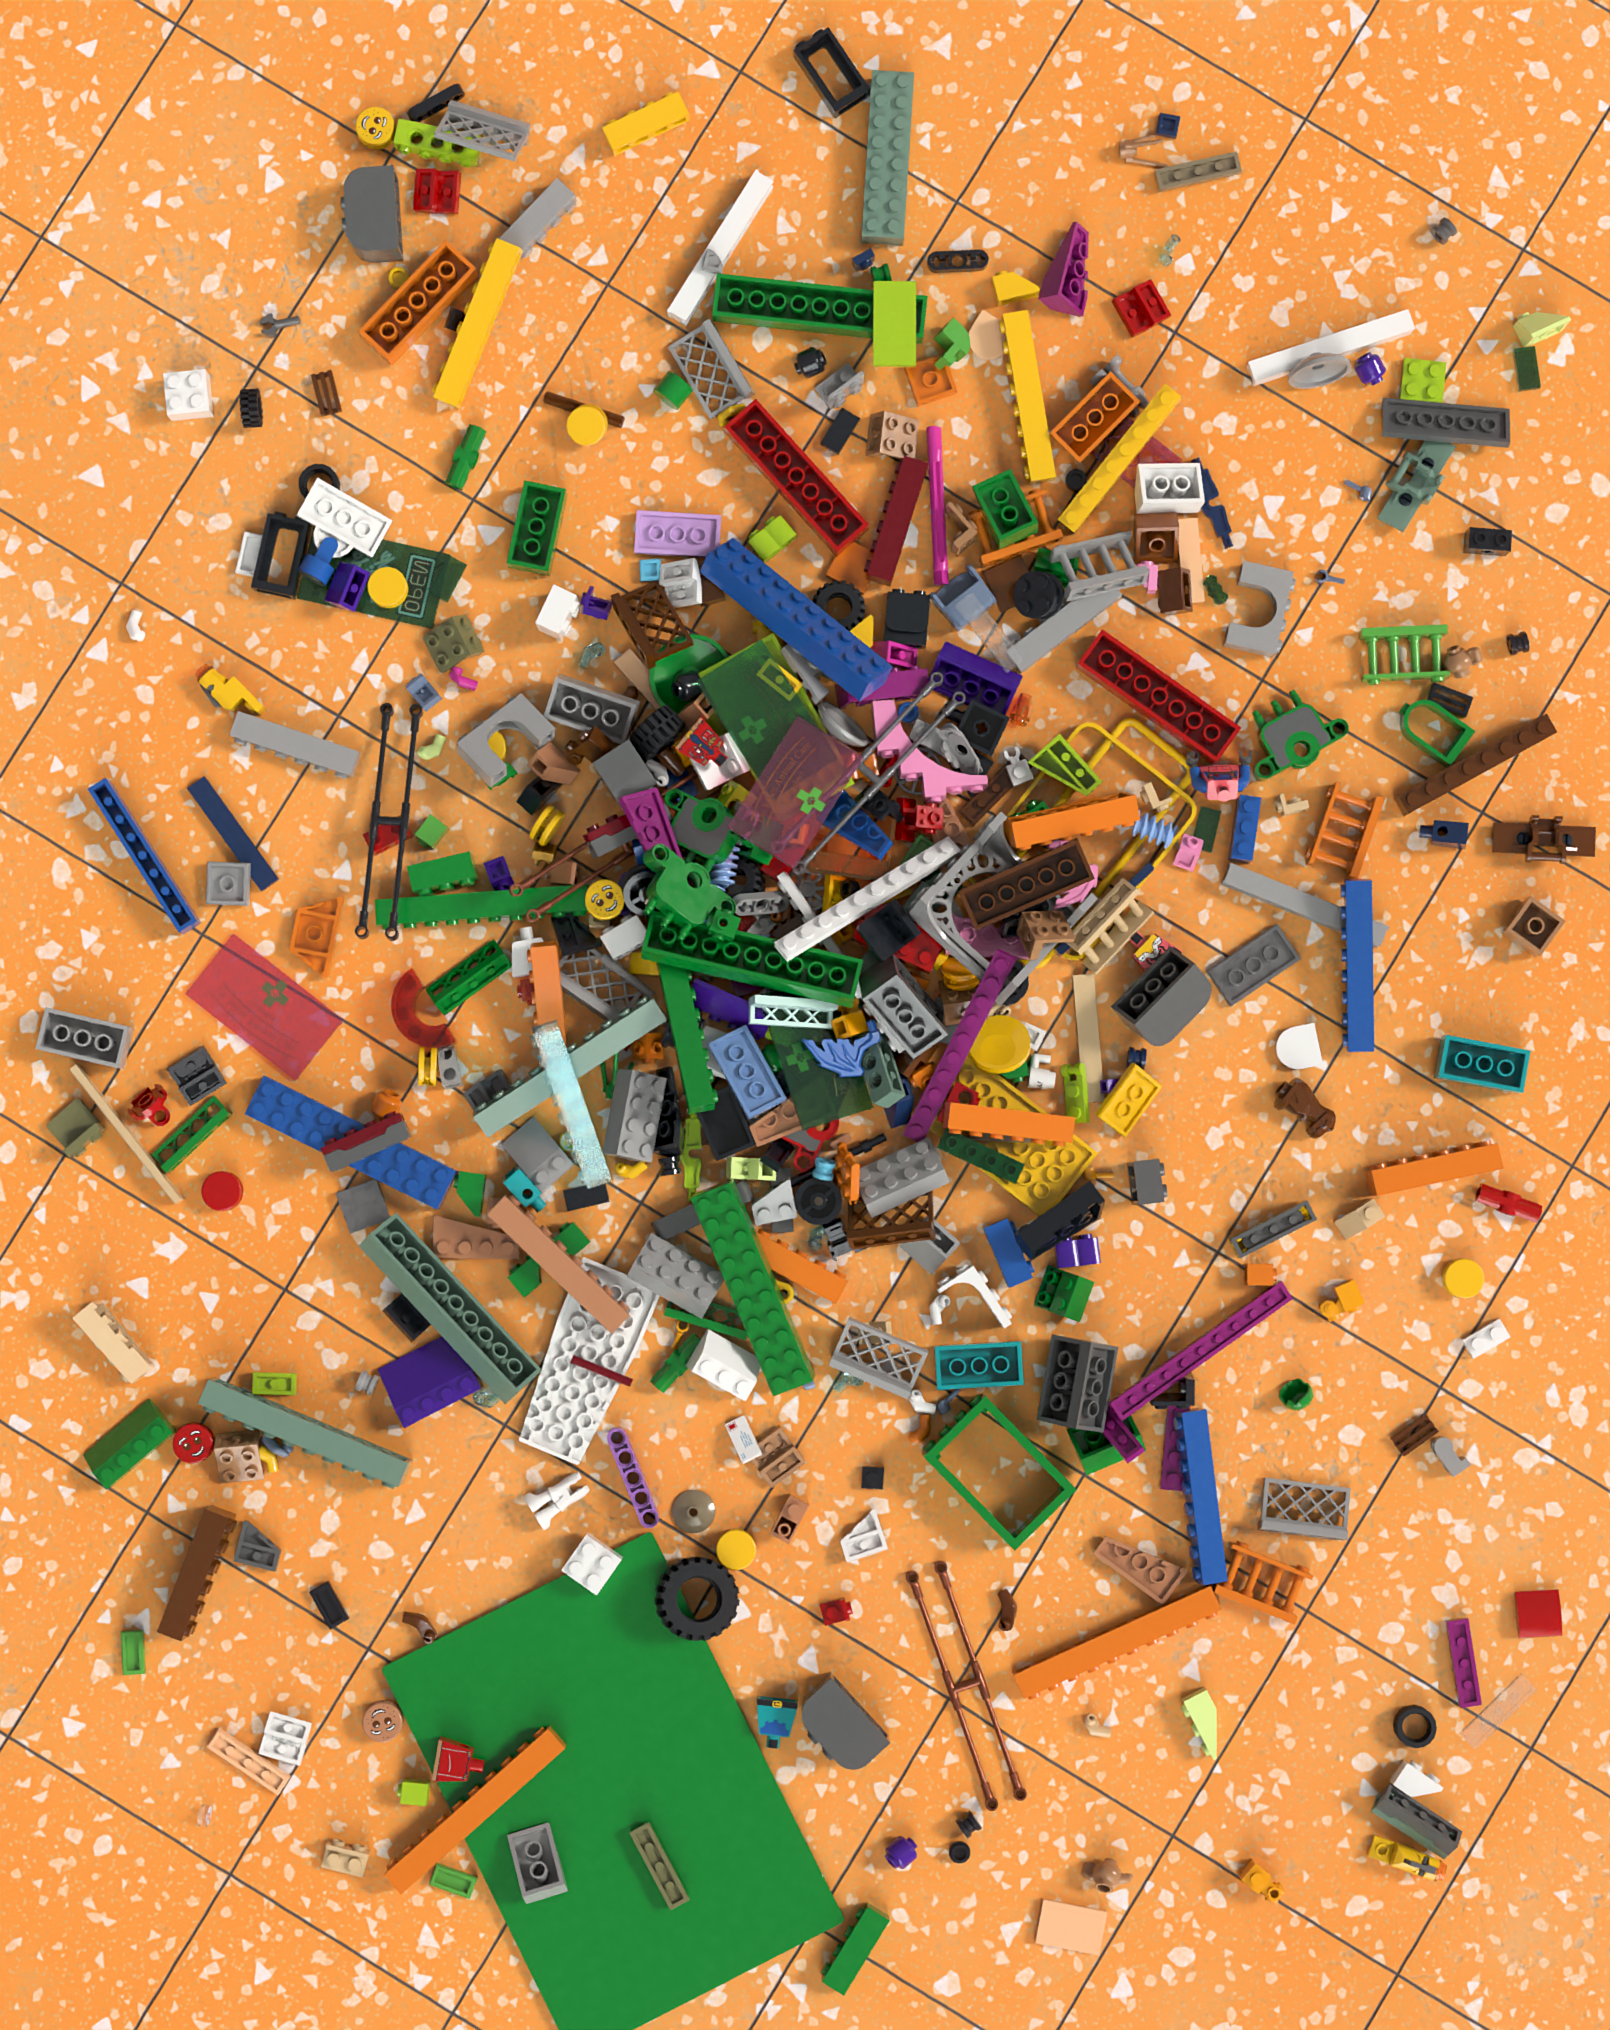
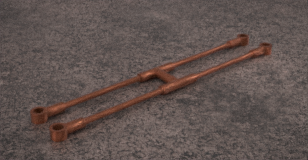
M692 770L688 776L661 792L660 796L664 798L669 790L677 789L691 779H696L698 777L696 770ZM727 783L721 784L718 790L706 798L717 799L721 794L723 786ZM586 842L537 874L530 875L518 884H512L509 887L510 895L514 897L520 896L523 890L536 883L537 879L587 848ZM628 842L622 845L623 852L612 858V861L551 901H546L539 907L528 910L525 914L526 920L529 922L537 921L539 916L550 910L554 904L609 868L619 865L634 855L633 845L630 846ZM514 886L519 888L518 894L513 893ZM530 912L535 913L536 917L534 920L529 918Z
M937 1561L934 1569L939 1574L943 1588L946 1589L971 1660L970 1665L975 1678L954 1685L922 1598L923 1593L918 1582L919 1575L915 1571H909L906 1574V1580L911 1585L915 1599L918 1600L943 1672L942 1677L945 1681L949 1697L959 1717L980 1777L981 1788L986 1799L985 1806L989 1811H995L998 1808V1801L993 1796L989 1782L986 1781L961 1710L959 1692L978 1686L982 1699L985 1700L1010 1771L1009 1776L1014 1788V1797L1018 1801H1023L1027 1796V1792L1022 1787L1019 1776L1013 1767L990 1701L989 1690L978 1660L976 1661L951 1590L952 1585L947 1574V1565L944 1561ZM943 1564L945 1566V1569L943 1571H938L937 1565ZM910 1574L916 1575L915 1581L908 1579ZM1017 1791H1024V1795L1022 1797L1016 1796ZM990 1800L996 1802L994 1807L988 1806Z

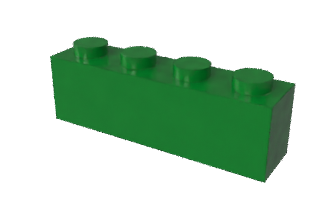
M868 1902L865 1907L860 1906L855 1915L857 1920L854 1925L847 1927L843 1935L846 1938L842 1944L838 1943L832 1952L834 1956L830 1963L826 1962L820 1972L822 1974V1982L843 1996L890 1921L887 1914Z

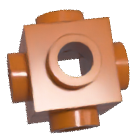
M646 1033L634 1041L633 1059H642V1064L655 1063V1059H664V1047L661 1046L663 1033Z
M920 1061L909 1077L914 1088L919 1086L922 1092L925 1091L937 1068L933 1061L927 1064Z

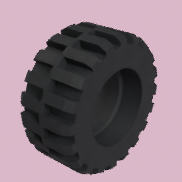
M704 1557L683 1558L678 1560L677 1563L670 1565L667 1568L668 1570L659 1578V1585H656L655 1589L657 1592L654 1602L657 1606V1615L661 1618L662 1624L673 1634L692 1641H705L722 1634V1631L728 1629L731 1625L730 1622L736 1617L738 1613L736 1609L740 1603L738 1599L739 1589L735 1585L734 1581L736 1580L733 1575L728 1572L724 1565ZM692 1578L707 1580L713 1585L717 1594L714 1610L702 1619L688 1618L680 1611L677 1603V1594L680 1587Z

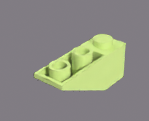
M1203 1687L1182 1698L1181 1700L1184 1705L1180 1707L1186 1718L1191 1717L1194 1723L1191 1725L1195 1736H1201L1204 1742L1201 1747L1206 1757L1210 1755L1213 1760H1216L1217 1709L1207 1690Z

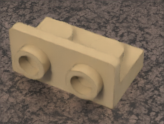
M333 1838L332 1841L328 1840L325 1844V1853L321 1867L363 1878L370 1850H367L366 1846L361 1844H353V1846L344 1844L345 1841Z

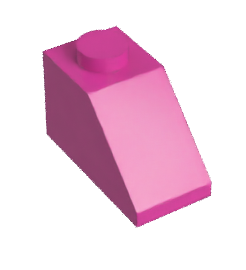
M893 641L873 642L871 649L891 664L892 668L907 669L908 667L916 666L918 648Z

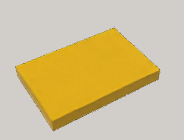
M1132 1062L1095 1115L1126 1138L1160 1091L1162 1085Z

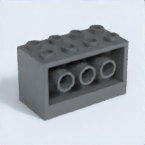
M894 954L883 962L878 961L860 974L859 986L862 1000L913 1059L948 1035L943 1011Z
M1052 1334L1037 1420L1074 1429L1104 1432L1118 1347Z

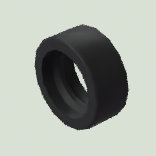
M324 464L308 466L300 475L299 489L305 499L309 494L307 482L316 473L328 475L332 486L340 490V481L337 474L331 467Z
M1405 1706L1399 1710L1394 1718V1732L1398 1739L1408 1747H1425L1431 1743L1436 1735V1720L1422 1706ZM1410 1714H1420L1427 1721V1732L1419 1739H1411L1403 1732V1721Z

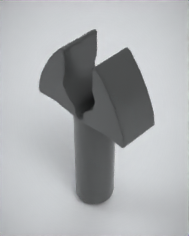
M269 313L259 324H271L270 329L261 330V332L266 336L277 338L276 332L279 328L300 324V318L294 316L276 320L273 318V314Z

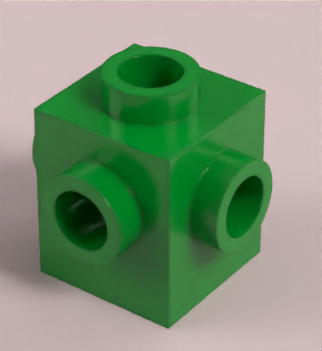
M727 909L716 910L715 915L710 914L706 926L710 927L708 934H711V938L723 942L725 939L733 942L741 918L734 916V913Z

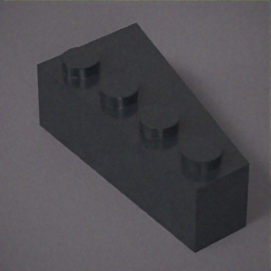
M1089 1181L1050 1210L1040 1215L1033 1222L1023 1225L1018 1230L1016 1242L1029 1260L1032 1261L1099 1220L1105 1200L1091 1181Z

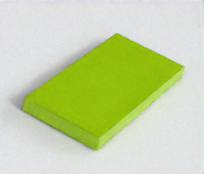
M916 281L873 282V367H916Z

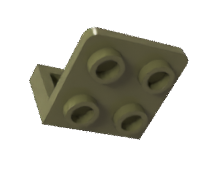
M466 614L450 617L423 636V640L441 673L448 671L466 658L479 656L485 652L481 640L477 637L472 623Z
M75 1099L47 1124L50 1132L64 1146L63 1152L72 1158L81 1156L87 1150L86 1147L91 1142L93 1144L97 1142L106 1130L80 1099Z

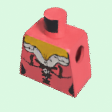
M1137 931L1129 940L1138 949L1132 955V958L1143 972L1170 946L1181 954L1183 953L1155 933L1146 939Z

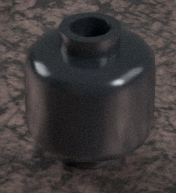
M810 347L797 354V362L794 363V366L799 375L803 374L806 378H811L825 370L827 361L821 349L817 350L815 347Z
M694 671L678 674L671 684L674 696L681 701L697 698L702 694L705 687L699 675Z

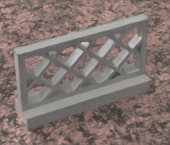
M450 100L447 112L435 130L434 138L515 162L523 146H526L529 141L531 124ZM464 128L465 131L458 132L457 129ZM449 130H450L452 133H449V134H448V133H445V132H443V131H449ZM484 134L485 137L478 138L477 135ZM502 140H504V142H505V143H502V144H498L497 141H502ZM511 149L513 153L504 150Z
M708 319L702 323V326L674 342L668 348L708 417L713 419L729 406H733L745 398H750L755 393L714 323ZM701 332L706 336L704 346L694 344L695 336ZM680 345L689 346L686 358L678 356L675 351ZM693 347L703 349L701 361L690 359ZM707 351L716 353L715 365L704 362ZM689 362L700 364L697 376L688 373ZM703 365L714 367L711 379L700 377ZM717 368L726 370V382L715 380ZM699 380L710 382L708 394L699 392L697 389ZM714 383L724 385L722 397L711 395ZM728 387L736 388L740 394L733 400L725 398ZM710 398L721 400L719 409L711 412L708 407Z
M595 949L587 950V957L575 959L574 954H571L572 959L567 960L570 955L563 956L559 962L560 969L564 964L573 963L575 974L565 975L560 971L562 991L605 1021L608 1019L614 1020L619 1016V1011L614 1008L613 1001L625 999L626 1006L631 1009L642 994L638 990L636 994L627 995L625 984H628V982L622 977V981L610 983L608 972L613 970L607 968L605 964L604 969L592 971L590 960L601 959L603 954ZM588 960L589 971L577 973L575 962ZM605 972L607 984L595 985L593 974ZM590 975L592 986H581L578 977ZM623 984L625 996L612 998L610 986ZM608 987L610 998L600 999L597 997L596 989Z
M849 1317L828 1366L908 1399L929 1351ZM850 1325L858 1327L862 1334L851 1337L849 1332ZM872 1335L879 1336L882 1343L872 1346L868 1337ZM864 1338L868 1348L858 1351L854 1341ZM850 1343L854 1351L853 1353L846 1354L841 1352L840 1348L842 1345ZM893 1343L899 1345L901 1352L891 1354L888 1345ZM884 1347L888 1356L877 1359L874 1350ZM870 1352L874 1361L866 1363L862 1361L860 1355ZM916 1352L921 1354L922 1357L919 1361L911 1363L908 1354ZM904 1355L907 1365L897 1368L894 1358ZM890 1360L893 1370H883L880 1363ZM910 1369L913 1375L911 1381L902 1378L900 1371Z
M1265 1477L1261 1520L1259 1521L1258 1530L1345 1541L1348 1539L1347 1526L1351 1488ZM1269 1483L1278 1484L1283 1492L1273 1498L1268 1492ZM1293 1486L1299 1487L1304 1493L1296 1501L1288 1493V1490ZM1314 1489H1320L1326 1496L1318 1503L1309 1495ZM1335 1492H1344V1502L1337 1506L1330 1496ZM1284 1493L1293 1503L1285 1510L1276 1502ZM1305 1496L1314 1505L1306 1513L1297 1504ZM1326 1499L1335 1508L1327 1516L1319 1507ZM1272 1503L1281 1512L1275 1518L1266 1517L1267 1507ZM1293 1506L1302 1514L1297 1520H1291L1286 1514ZM1315 1508L1323 1516V1519L1318 1523H1313L1307 1516ZM1336 1511L1343 1517L1342 1526L1333 1525L1329 1520V1517Z

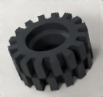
M241 389L239 397L243 427H262L263 409L259 389Z

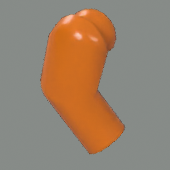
M930 1414L920 1415V1427L916 1431L910 1432L908 1436L911 1443L920 1444L930 1434Z

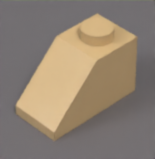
M1368 1199L1334 1221L1344 1239L1347 1240L1380 1221L1385 1215L1374 1199Z

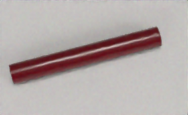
M573 1355L570 1362L629 1387L633 1381L630 1377Z

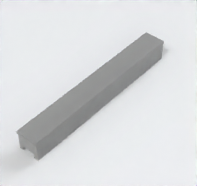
M1233 863L1228 864L1221 885L1341 933V927H1345V919H1341L1340 906ZM1373 920V946L1378 947L1381 946L1389 926Z

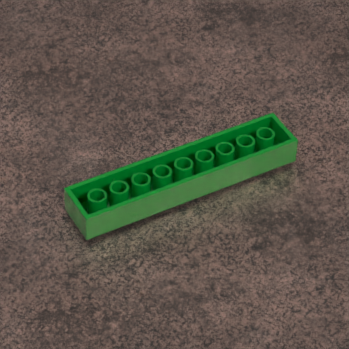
M717 273L712 318L713 322L873 339V290ZM916 295V344H922L928 298V296Z
M657 911L651 912L642 946L641 959L849 1008L853 1006L863 964L862 959L809 948L787 962L774 947V942L777 939L737 930L733 942L725 939L721 942L711 938L712 935L708 934L710 927H707V923L704 922L692 928L683 941H679L677 936L681 927L671 921L666 928H662L660 924L665 914Z
M734 1179L693 1194L691 1201L772 1395L776 1396L812 1382L815 1378V1373Z

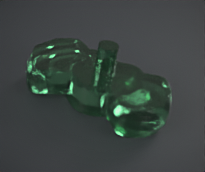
M1206 576L1203 580V586L1206 587L1208 596L1213 598L1215 604H1224L1228 599V594L1223 592L1222 586L1217 583L1216 576Z

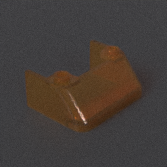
M815 813L810 817L804 857L825 838L823 834L813 832ZM892 819L889 839L892 842L894 840L896 819ZM827 842L806 867V870L812 873L874 882L889 873L893 845L882 860H879L869 854V858L827 852Z

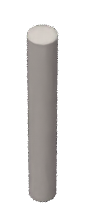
M606 954L600 959L602 963L641 993L647 995V997L655 995L653 990Z

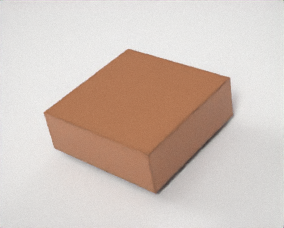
M845 1133L832 1141L830 1145L835 1151L840 1142H845L846 1144L852 1138L849 1133Z

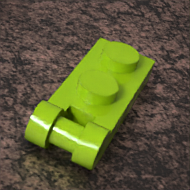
M1076 1063L1074 1066L1063 1064L1061 1066V1074L1064 1077L1066 1116L1075 1117L1074 1124L1090 1122L1086 1067L1084 1063ZM1073 1074L1076 1075L1077 1080L1073 1079Z

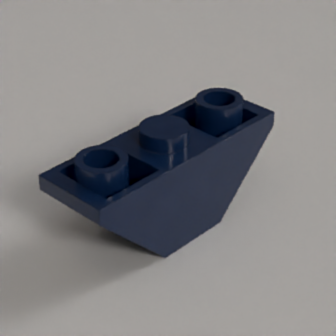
M900 1073L906 1096L889 1108L883 1107L891 1129L909 1123L914 1101L908 1079Z

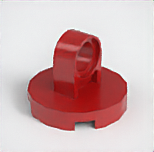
M155 1084V1088L152 1090L149 1087L145 1088L132 1100L131 1104L133 1107L132 1109L128 1108L129 1115L136 1121L149 1118L157 1126L166 1125L170 1120V1112L163 1105L167 1098V1091L159 1084ZM160 1110L164 1111V1118L156 1121L154 1118L155 1113Z

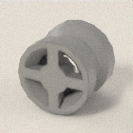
M362 1370L355 1390H363L367 1395L372 1396L379 1376L369 1375L367 1371Z

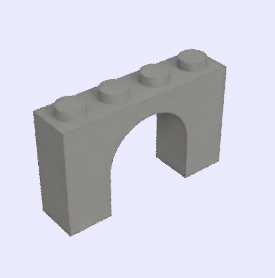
M1243 561L1237 585L1260 590L1267 594L1273 603L1274 614L1271 622L1262 627H1249L1230 622L1227 626L1223 647L1272 658L1276 652H1280L1282 640H1279L1280 632H1284L1287 622L1284 619L1285 611H1289L1291 599H1288L1289 592L1294 590L1296 579L1293 578L1294 572Z
M522 693L517 697H511L504 707L500 710H494L486 721L479 722L473 728V731L468 735H462L457 741V754L490 788L507 775V765L491 750L488 744L490 737L494 733L502 729L517 730L524 734L538 750L555 738V727Z

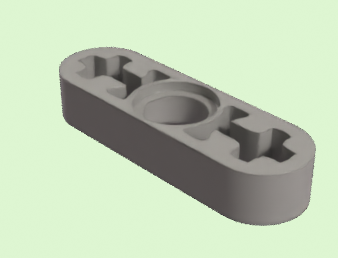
M782 891L744 893L733 897L736 903L735 913L738 916L780 913L789 906V899ZM764 900L761 906L756 907L758 901Z

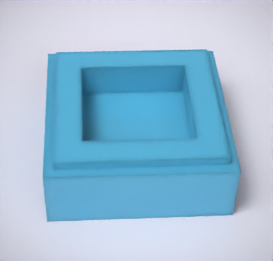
M661 559L639 560L641 582L659 581Z

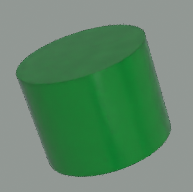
M667 371L653 389V392L668 406L678 410L693 390L678 375Z

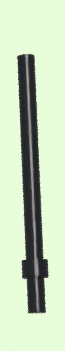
M884 1133L872 1139H865L859 1142V1145L847 1151L851 1152L854 1157L862 1152L867 1153L873 1150V1147L887 1141ZM816 1166L791 1178V1187L812 1178V1173Z

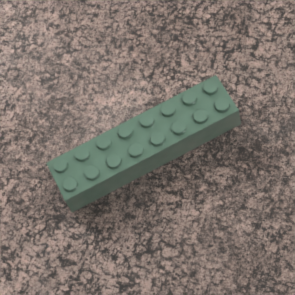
M872 70L861 243L903 246L914 72Z

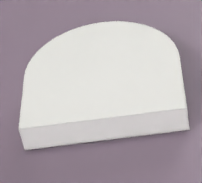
M1314 1023L1289 1028L1279 1036L1275 1046L1276 1055L1279 1061L1288 1068L1298 1070L1323 1065Z

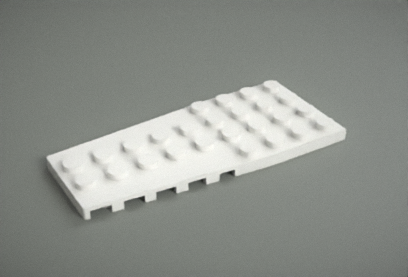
M586 1257L582 1258L583 1264L581 1266L586 1271L589 1269L593 1271L599 1278L597 1281L602 1286L606 1284L614 1292L612 1296L617 1301L621 1299L630 1307L628 1310L630 1316L611 1334L569 1293L567 1294L558 1316L542 1371L539 1375L528 1414L519 1437L520 1442L576 1465L580 1463L620 1383L570 1363L573 1355L625 1375L640 1346L660 1298V1295L628 1278L627 1274Z

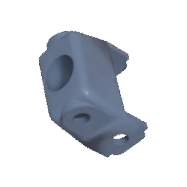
M970 564L965 568L967 572L949 581V584L944 585L936 594L934 592L929 594L932 603L956 631L967 627L997 602L980 575Z

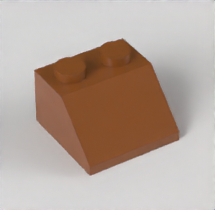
M1177 513L1134 514L1135 564H1141V561H1151L1153 563L1177 562L1179 543Z

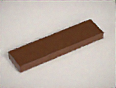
M1020 753V756H1019L1020 761L1026 759V758ZM1009 761L988 781L986 789L976 793L959 810V813L973 826L1013 787L1005 768L1011 765Z

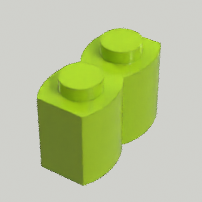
M781 515L777 518L775 516L771 517L766 521L764 529L761 531L757 529L748 537L750 539L748 546L764 563L772 559L797 537V534Z

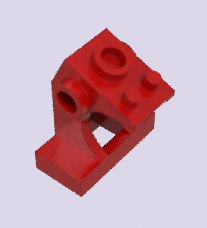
M897 798L896 802L901 806L900 812L904 817L906 814V818L900 823H895V840L914 842V832L923 831V834L934 835L937 830H943V808H937V804L925 803L924 806L916 805V800Z

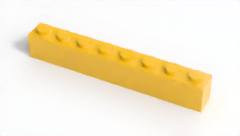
M496 238L495 243L492 242L488 249L490 256L487 263L484 262L480 269L482 276L479 283L476 282L474 284L472 301L468 302L465 306L464 314L466 316L464 321H460L457 326L456 334L458 336L456 341H452L449 346L448 353L450 356L448 361H444L441 366L440 373L442 376L440 381H436L433 386L432 393H434L433 397L436 400L460 409L523 251L520 247Z
M1028 310L1005 313L1002 315V320L999 321L1000 334L1004 333L1005 336L1002 347L1003 353L1008 355L1009 362H1006L1007 375H1011L1012 383H1009L1011 396H1015L1016 404H1013L1014 417H1018L1019 420L1016 430L1018 438H1022L1023 446H1020L1021 458H1025L1026 466L1023 467L1024 477L1029 479V485L1054 481L1056 473Z
M1167 384L1162 386L1058 518L1061 524L1074 534L1078 531L1181 401L1182 396Z

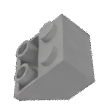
M928 1215L921 1222L928 1221ZM935 1219L936 1239L908 1242L900 1245L907 1254L931 1275L960 1245V1242Z

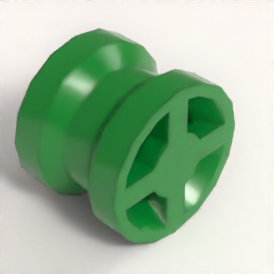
M887 263L882 264L878 268L875 266L870 267L873 282L892 281Z

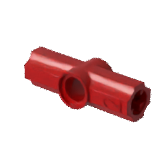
M1480 1184L1475 1195V1201L1496 1208V1211L1506 1215L1517 1216L1537 1223L1542 1213V1205L1525 1200L1520 1195L1510 1191H1501L1485 1184Z

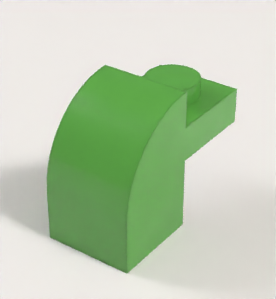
M952 318L933 338L945 350L934 365L939 370L945 365L950 367L955 361L959 362L969 352L970 337L968 332L955 318Z

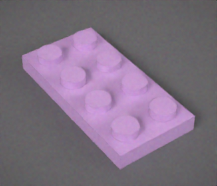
M637 510L634 554L706 558L709 552L720 546L721 515Z

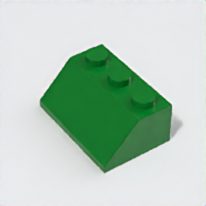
M1130 1415L1122 1422L1146 1451L1141 1434ZM1074 1428L1066 1429L1086 1476L1124 1460L1102 1432Z

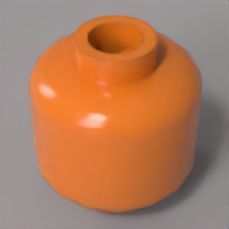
M388 1089L376 1094L371 1105V1111L375 1115L374 1118L376 1120H384L383 1116L393 1111L396 1114L399 1113L402 1106L399 1094Z

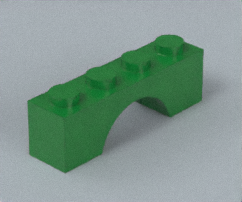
M569 1222L565 1223L558 1229L560 1234L553 1238L555 1241L560 1240L568 1248L566 1252L571 1255H576L591 1242L575 1222L572 1224ZM530 1255L525 1257L528 1261L522 1266L518 1263L509 1271L511 1275L508 1279L523 1297L529 1295L542 1284L540 1278L541 1266Z

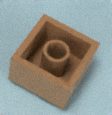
M1529 896L1524 899L1501 933L1536 958L1543 954L1566 921L1535 898Z

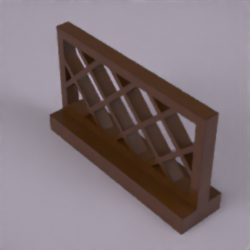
M658 580L620 596L619 592L611 595L613 609L648 669L655 667L656 661L694 645L692 638L661 585H659ZM657 589V598L647 596L649 591ZM633 598L640 600L637 606L629 605L627 601ZM644 601L654 603L651 610L641 608ZM658 604L667 606L665 613L655 611ZM639 613L649 615L646 622L637 620ZM653 616L663 618L660 625L650 623ZM667 620L676 622L674 629L664 627ZM648 628L658 630L655 637L645 634ZM661 632L672 634L669 641L659 638ZM676 635L686 639L682 643L673 642ZM656 644L666 646L665 650L656 653L654 648Z
M933 1190L921 1195H928V1200L922 1206L915 1202L919 1198L917 1197L908 1201L901 1209L898 1206L893 1208L898 1212L891 1219L885 1216L886 1212L875 1216L870 1222L863 1218L868 1213L866 1207L859 1214L854 1211V1205H865L862 1197H859L856 1204L851 1201L852 1205H850L848 1202L847 1241L851 1250L936 1239ZM913 1204L918 1210L910 1216L905 1211ZM923 1212L928 1215V1221L918 1222L916 1220ZM901 1215L908 1219L904 1224L897 1225L895 1223ZM880 1218L887 1222L883 1227L874 1226ZM859 1221L866 1224L863 1229L854 1230V1226Z

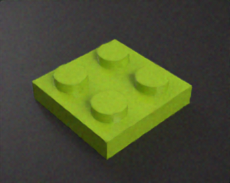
M1404 358L1399 399L1442 403L1447 362Z

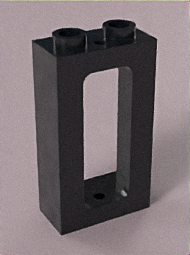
M829 27L825 30L820 29L816 31L811 39L808 41L803 40L795 46L793 50L794 59L835 119L870 97L869 86ZM820 49L827 50L853 89L852 92L838 101L835 100L809 61V57Z
M275 511L274 514H267L251 588L254 591L296 600L301 578L298 568L307 552L312 530L310 523L298 516H295V519L289 518L287 514ZM280 529L297 531L299 533L287 586L267 582Z

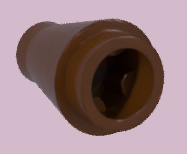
M669 745L656 756L659 759L658 762L676 777H679L686 771L675 749H672Z

